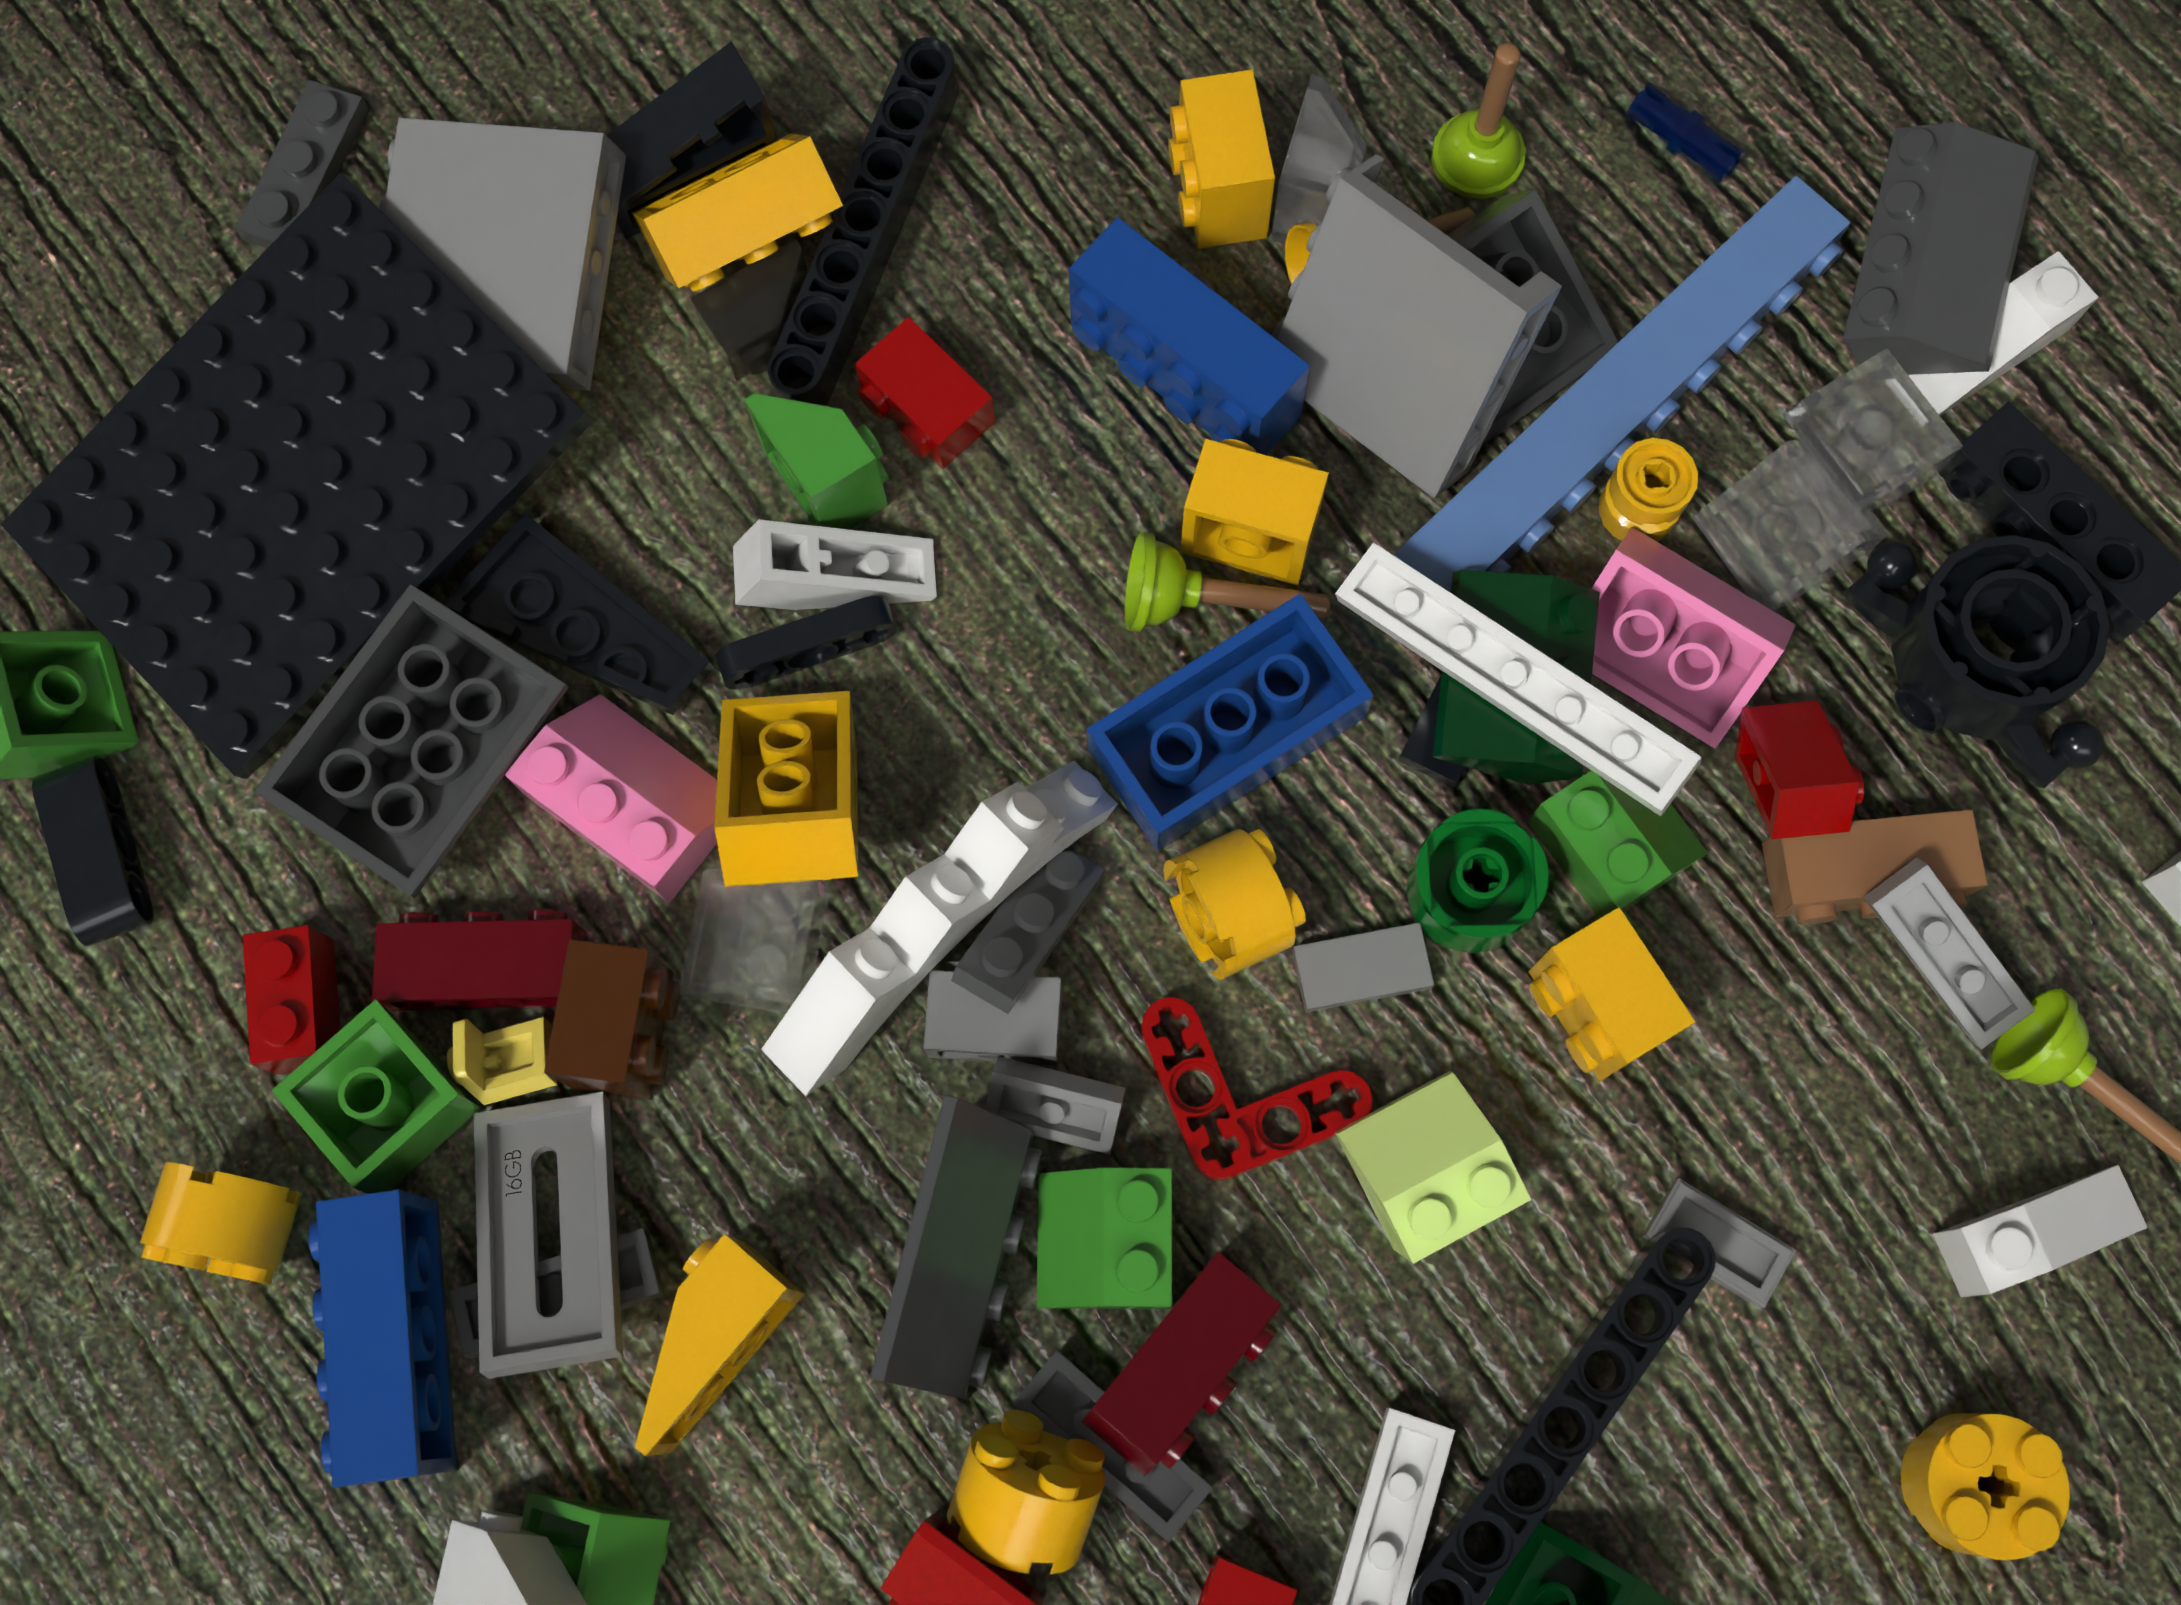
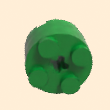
M1488 809L1461 811L1453 814L1438 825L1427 836L1416 854L1407 878L1409 906L1415 920L1421 924L1422 933L1429 940L1461 952L1478 953L1490 951L1505 945L1516 937L1536 914L1548 889V863L1543 848L1535 837H1531L1516 824V820L1508 815ZM1469 871L1476 872L1478 882L1489 884L1484 892L1475 891L1473 884L1465 882L1464 879Z

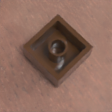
M569 939L544 1073L577 1091L592 1093L603 1091L608 1095L652 1100L654 1084H663L668 1067V1046L661 1045L665 1021L674 1020L679 1005L680 984L677 981H673L674 973L649 949Z

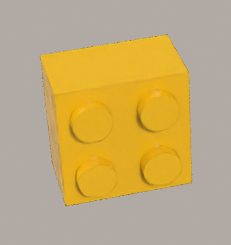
M1253 69L1180 80L1179 105L1170 107V123L1173 138L1168 140L1172 173L1173 175L1181 174L1183 191L1178 193L1183 228L1193 227L1197 249L1266 239L1275 176Z
M1205 438L1184 505L1180 553L1298 586L1317 525L1329 473L1318 470L1312 462L1300 457L1285 456L1278 459L1256 453L1252 446L1239 440L1224 439L1221 442Z
M1620 907L1553 946L1528 971L1534 980L1529 984L1535 1001L1547 1016L1552 1017L1556 1014L1570 1036L1565 1040V1043L1573 1060L1585 1073L1593 1071L1599 1082L1695 1023L1686 1006Z

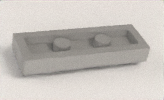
M1918 857L1863 897L1965 1034L1981 1050L2035 1011V1008L1928 864Z

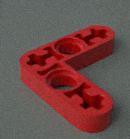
M1168 997L1157 1000L1144 1013L1141 1025L1144 1045L1190 1159L1197 1171L1207 1179L1215 1181L1229 1180L1337 1137L1335 1134L1337 1130L1368 1115L1371 1111L1372 1095L1369 1086L1362 1077L1346 1070L1329 1072L1236 1109L1202 1023L1194 1008L1183 999ZM1170 1012L1174 1021L1185 1019L1188 1023V1026L1181 1031V1042L1186 1054L1195 1047H1199L1203 1056L1184 1059L1169 1071L1166 1070L1162 1060L1175 1059V1052L1171 1042L1167 1037L1156 1039L1152 1032L1160 1027V1015ZM1190 1071L1203 1072L1213 1082V1097L1204 1106H1187L1178 1097L1176 1084L1185 1073ZM1339 1084L1340 1089L1344 1093L1352 1091L1356 1093L1358 1101L1350 1108L1351 1118L1344 1119L1339 1110L1330 1111L1317 1118L1318 1123L1324 1130L1317 1133L1312 1132L1310 1114L1298 1097L1309 1094L1312 1108L1326 1102L1331 1097L1332 1090L1330 1086ZM1220 1107H1223L1228 1118L1216 1119L1215 1125L1223 1141L1234 1139L1238 1145V1149L1234 1150L1230 1155L1232 1165L1221 1168L1217 1159L1205 1161L1202 1151L1206 1150L1210 1145V1138L1203 1124L1195 1132H1192L1187 1120L1207 1118ZM1272 1108H1287L1297 1117L1300 1126L1299 1133L1296 1139L1290 1143H1274L1264 1134L1262 1120L1266 1112Z

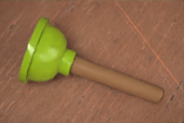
M1511 43L1500 45L1495 52L1480 108L1457 114L1442 125L1434 138L1431 161L1436 176L1447 189L1465 198L1483 200L1503 194L1515 185L1525 166L1526 147L1521 133L1503 115L1520 60L1519 49Z
M1140 532L1135 540L1128 568L1124 613L1126 629L1141 632L1144 626H1156L1170 621L1178 614L1181 606L1196 608L1198 602L1271 612L1301 593L1318 618H1325L1328 615L1331 602L1327 594L1202 578L1201 571L1186 569L1185 560L1178 550L1166 543L1156 541L1153 533Z
M2062 988L2048 990L2033 998L2030 1003L2035 1008V1011L1998 1037L1991 1053V1067L2006 1080L2019 1079L2022 1082L2034 1085H2048L2063 1081L2069 1087L2079 1085L2181 1165V1131L2096 1066L2097 1058L2088 1051L2090 1046L2089 1028L2084 1017L2078 1012V1002Z

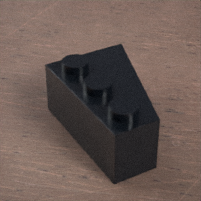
M732 41L606 135L626 154L616 220L623 236L627 240L641 232L632 212L777 141L766 99Z

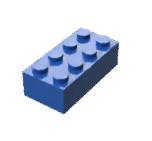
M1119 217L1069 267L1070 315L1072 330L1076 337L1091 350L1098 351L1101 348L1118 361L1119 369L1132 383L1139 387H1145L1147 384L1164 398L1167 408L1181 421L1188 424L1194 421L1211 435V440L1221 442L1224 439L1239 440L1252 446L1256 453L1267 455L1301 418L1310 365Z
M1300 593L1086 728L1087 750L1158 852L1364 719L1374 695Z
M402 1190L316 1201L317 1220H312L309 1226V1247L313 1259L319 1261L321 1289H317L313 1296V1317L317 1329L323 1331L325 1359L320 1360L317 1367V1388L321 1400L328 1403L329 1430L325 1431L322 1436L321 1459L325 1472L332 1474V1488L458 1471L438 1201Z

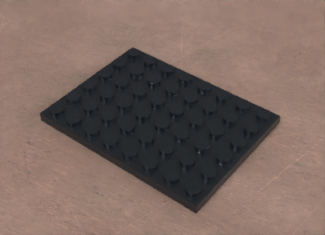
M341 172L0 525L234 776L247 779L322 702L411 584L427 594L594 420L384 212Z

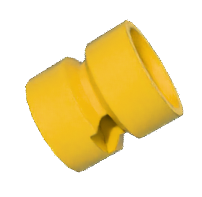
M1649 438L1637 441L1626 449L1599 497L1598 512L1603 526L1613 537L1621 541L1631 527L1657 542L1668 535L1697 489L1698 471L1693 458L1682 446L1668 439Z

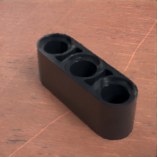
M95 755L34 777L32 780L33 796L69 926L79 942L84 946H91L152 924L154 920L152 902L116 777L106 760L99 755Z

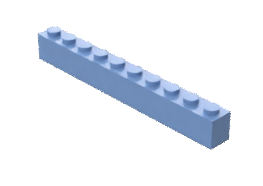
M1795 176L1393 555L1449 592H1451L1452 573L1455 571L1472 570L1509 573L1512 567L1507 561L1521 548L1528 554L1534 551L1554 529V525L1549 521L1563 508L1570 513L1577 510L1596 489L1597 485L1592 480L1605 468L1613 473L1624 451L1636 443L1634 440L1647 428L1654 434L1661 430L1679 410L1680 405L1676 400L1684 392L1691 389L1695 394H1698L1722 368L1717 361L1727 351L1732 350L1738 355L1746 349L1763 328L1758 322L1769 311H1772L1776 316H1780L1801 294L1804 288L1799 283L1810 272L1819 278L1836 262L1844 251L1838 245V242L1851 222L1798 176Z

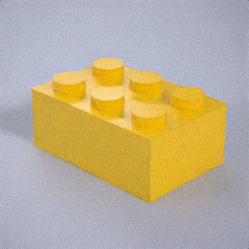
M789 134L632 212L665 278L677 288L689 286L691 291L695 292L722 279L725 275L721 267L736 259H744L746 264H751L776 252L779 247L775 240L788 233L798 232L800 237H804L823 229L833 222L829 213L842 207L843 204L811 137Z
M850 691L722 700L714 829L725 887L858 877L857 745Z

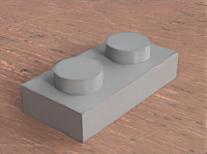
M998 1056L992 1071L985 1110L1032 1130L1034 1136L1110 1155L1126 1088Z

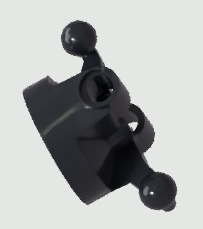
M2017 535L1978 539L1949 555L1919 595L1907 605L1900 599L1884 593L1881 588L1897 589L1910 583L1915 577L1918 568L1916 553L1911 546L1897 540H1888L1873 548L1868 556L1867 572L1846 589L1844 595L1847 601L1866 620L1893 638L1891 650L1898 681L1902 685L1895 692L1894 698L1900 712L1911 724L1930 734L1936 733L1945 727L1949 731L1984 740L1995 739L2013 764L2039 788H2046L2067 768H2086L2098 761L2104 750V736L2099 728L2088 720L2073 719L2058 725L2050 740V753L2045 751L2038 734L2032 727L2033 722L2041 714L2068 700L2085 686L2105 657L2110 623L2103 595L2079 562L2050 543ZM1989 623L1999 639L2016 650L2010 655V661L2000 659L1985 649L1975 636L1973 630L1983 629Z

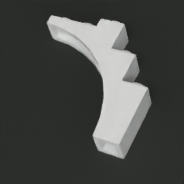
M1075 761L1070 762L1026 788L1020 782H1016L982 801L944 855L910 873L903 879L870 928L828 952L761 1050L805 1096L845 1071L898 1005L978 923L1046 863L1080 837L1106 821L1118 803L1102 788L1101 783L1094 775L1083 770Z

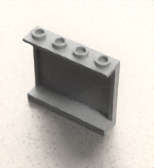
M398 117L396 136L388 149L390 173L386 197L381 201L379 209L552 379L567 389L590 391L626 154L604 133Z
M1375 154L1354 169L1350 167L1344 168L1330 184L1326 193V200L1330 204L1325 217L1315 228L1307 242L1306 249L1310 252L1304 270L1296 277L1289 289L1288 298L1292 301L1288 312L1276 326L1271 336L1310 365L1304 400L1435 499L1469 471L1562 286L1542 271L1522 286L1518 287L1376 185L1375 181L1384 158Z

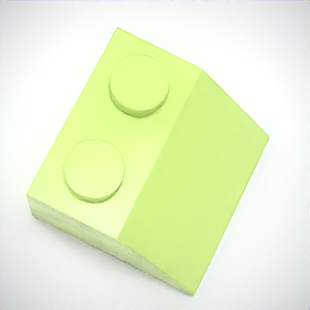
M1451 1071L1335 1132L1393 1250L1412 1264L1531 1200L1502 1139L1456 1075Z

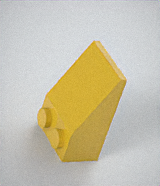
M726 1234L717 1243L713 1239L708 1238L693 1252L683 1266V1271L689 1276L678 1287L635 1444V1448L644 1456L672 1453L805 1295L804 1292L744 1241Z

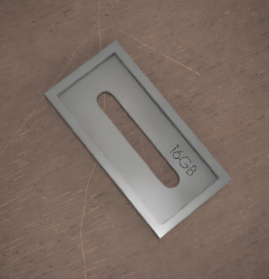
M602 1091L474 1113L480 1373L486 1378L491 1379L622 1357L623 1343L609 1098ZM546 1151L556 1152L563 1292L562 1308L552 1317H544L540 1311L539 1280L537 1279L539 1264L536 1179L533 1174V1167H535L538 1156Z

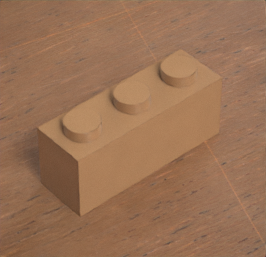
M1973 809L1852 821L1850 832L1773 840L1770 836L1762 843L1774 916L1786 917L1797 915V921L1800 925L1833 921L1838 919L1837 911L1861 909L1862 918H1878L1863 897L1916 857L1928 864L1959 908L1967 905V897L1988 885Z

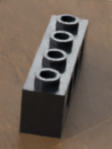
M2009 401L1961 443L1936 471L1946 481L1948 489L1957 499L1970 503L1991 523L1992 530L1997 537L2017 535L2050 543L2079 562L2102 592L2110 623L2108 636L2117 644L2142 627L2181 591V562ZM2004 476L2016 480L2022 491L2012 488L2006 482ZM2050 519L2060 522L2065 527L2068 535L2056 530ZM2097 562L2107 566L2112 572L2114 579L2105 576L2100 571Z

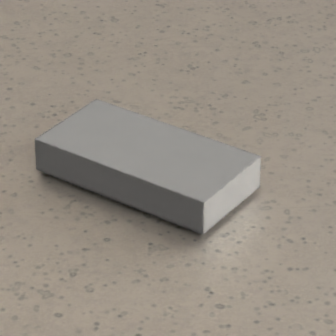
M1420 923L1297 945L1292 949L1305 1013L1429 990L1434 986Z
M1680 1178L1673 1180L1642 1237L1650 1240L1659 1233L1675 1228H1692L1702 1233L1711 1242L1716 1254L1715 1269L1710 1279L1758 1309L1765 1308L1796 1252L1794 1248ZM1671 1241L1666 1246L1665 1251L1693 1268V1257L1690 1250L1678 1241Z

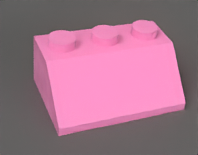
M1631 527L1591 588L1600 592L1592 674L1716 749L1740 715L1742 708H1745L1785 651L1796 625Z
M601 694L546 724L504 774L526 797L668 903L672 901L717 844L714 829L717 779Z

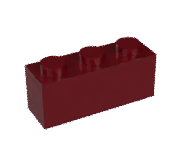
M533 910L528 912V920L503 921V914L471 911L464 913L463 921L439 922V916L431 913H403L399 915V923H376L372 1001L378 1000L390 1011L556 1008L569 939L586 941L587 932L573 919H567L568 914L566 912L558 910Z
M1217 1252L1081 1422L1142 1475L1146 1476L1159 1462L1170 1470L1196 1437L1186 1428L1195 1415L1203 1408L1212 1416L1237 1385V1382L1227 1375L1242 1355L1253 1363L1278 1331L1268 1322L1282 1304L1221 1253Z

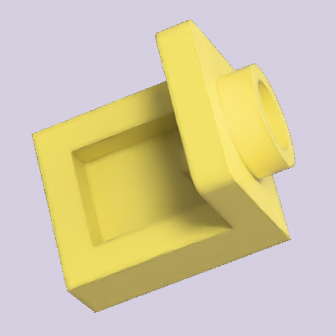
M544 1017L483 1034L468 1019L453 1022V1047H450L447 1052L449 1072L458 1085H462L483 1105L557 1085V1080L544 1073L553 1026Z

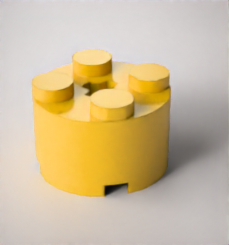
M1235 829L1173 857L1164 864L1165 882L1176 877L1180 894L1169 898L1178 924L1199 961L1203 963L1213 958L1217 963L1218 967L1211 975L1218 980H1223L1291 948L1295 943V927L1304 924L1306 921L1305 912L1297 894L1290 887L1283 889L1273 868V865L1276 864L1273 846L1266 834L1260 829L1250 833L1242 829Z
M165 1162L140 1243L145 1244L141 1258L205 1271L208 1259H210L206 1272L271 1285L274 1272L279 1273L302 1193L290 1191L289 1188L238 1175L215 1171V1173H202L193 1171L194 1166Z
M1009 1410L1005 1412L1002 1422L984 1425L973 1434L948 1508V1522L950 1525L955 1519L961 1526L957 1539L966 1549L995 1566L1013 1572L1029 1574L1033 1562L1053 1563L1050 1574L1063 1573L1076 1565L1082 1552L1105 1484V1474L1102 1469L1105 1454L1099 1446L1084 1439L1067 1440L1043 1431V1422L1029 1412Z
M1955 1413L1937 1419L1909 1444L1903 1456L1900 1473L1904 1501L1911 1514L1916 1516L1919 1523L1932 1539L1939 1545L1952 1551L1995 1560L2021 1559L2053 1547L2059 1539L2060 1530L2068 1513L2070 1486L2066 1468L2062 1461V1452L2057 1443L2049 1436L2043 1435L2030 1424L2002 1414ZM1979 1477H1985L1989 1480L1988 1493L1979 1491Z

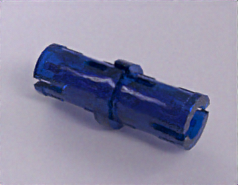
M1651 82L1645 86L1644 91L1641 90L1627 111V116L1637 121L1643 127L1645 126L1668 144L1666 146L1668 152L1675 157L1680 153L1689 161L1702 168L1719 184H1722L1727 176L1731 175L1745 154V151L1724 139L1705 124L1706 117L1697 110L1690 113L1668 98L1666 94L1657 89Z

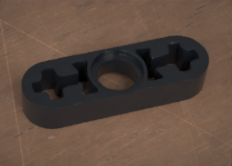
M870 596L734 641L721 648L716 653L715 658L725 687L728 689H745L874 646L892 637L898 628L888 599L883 596Z

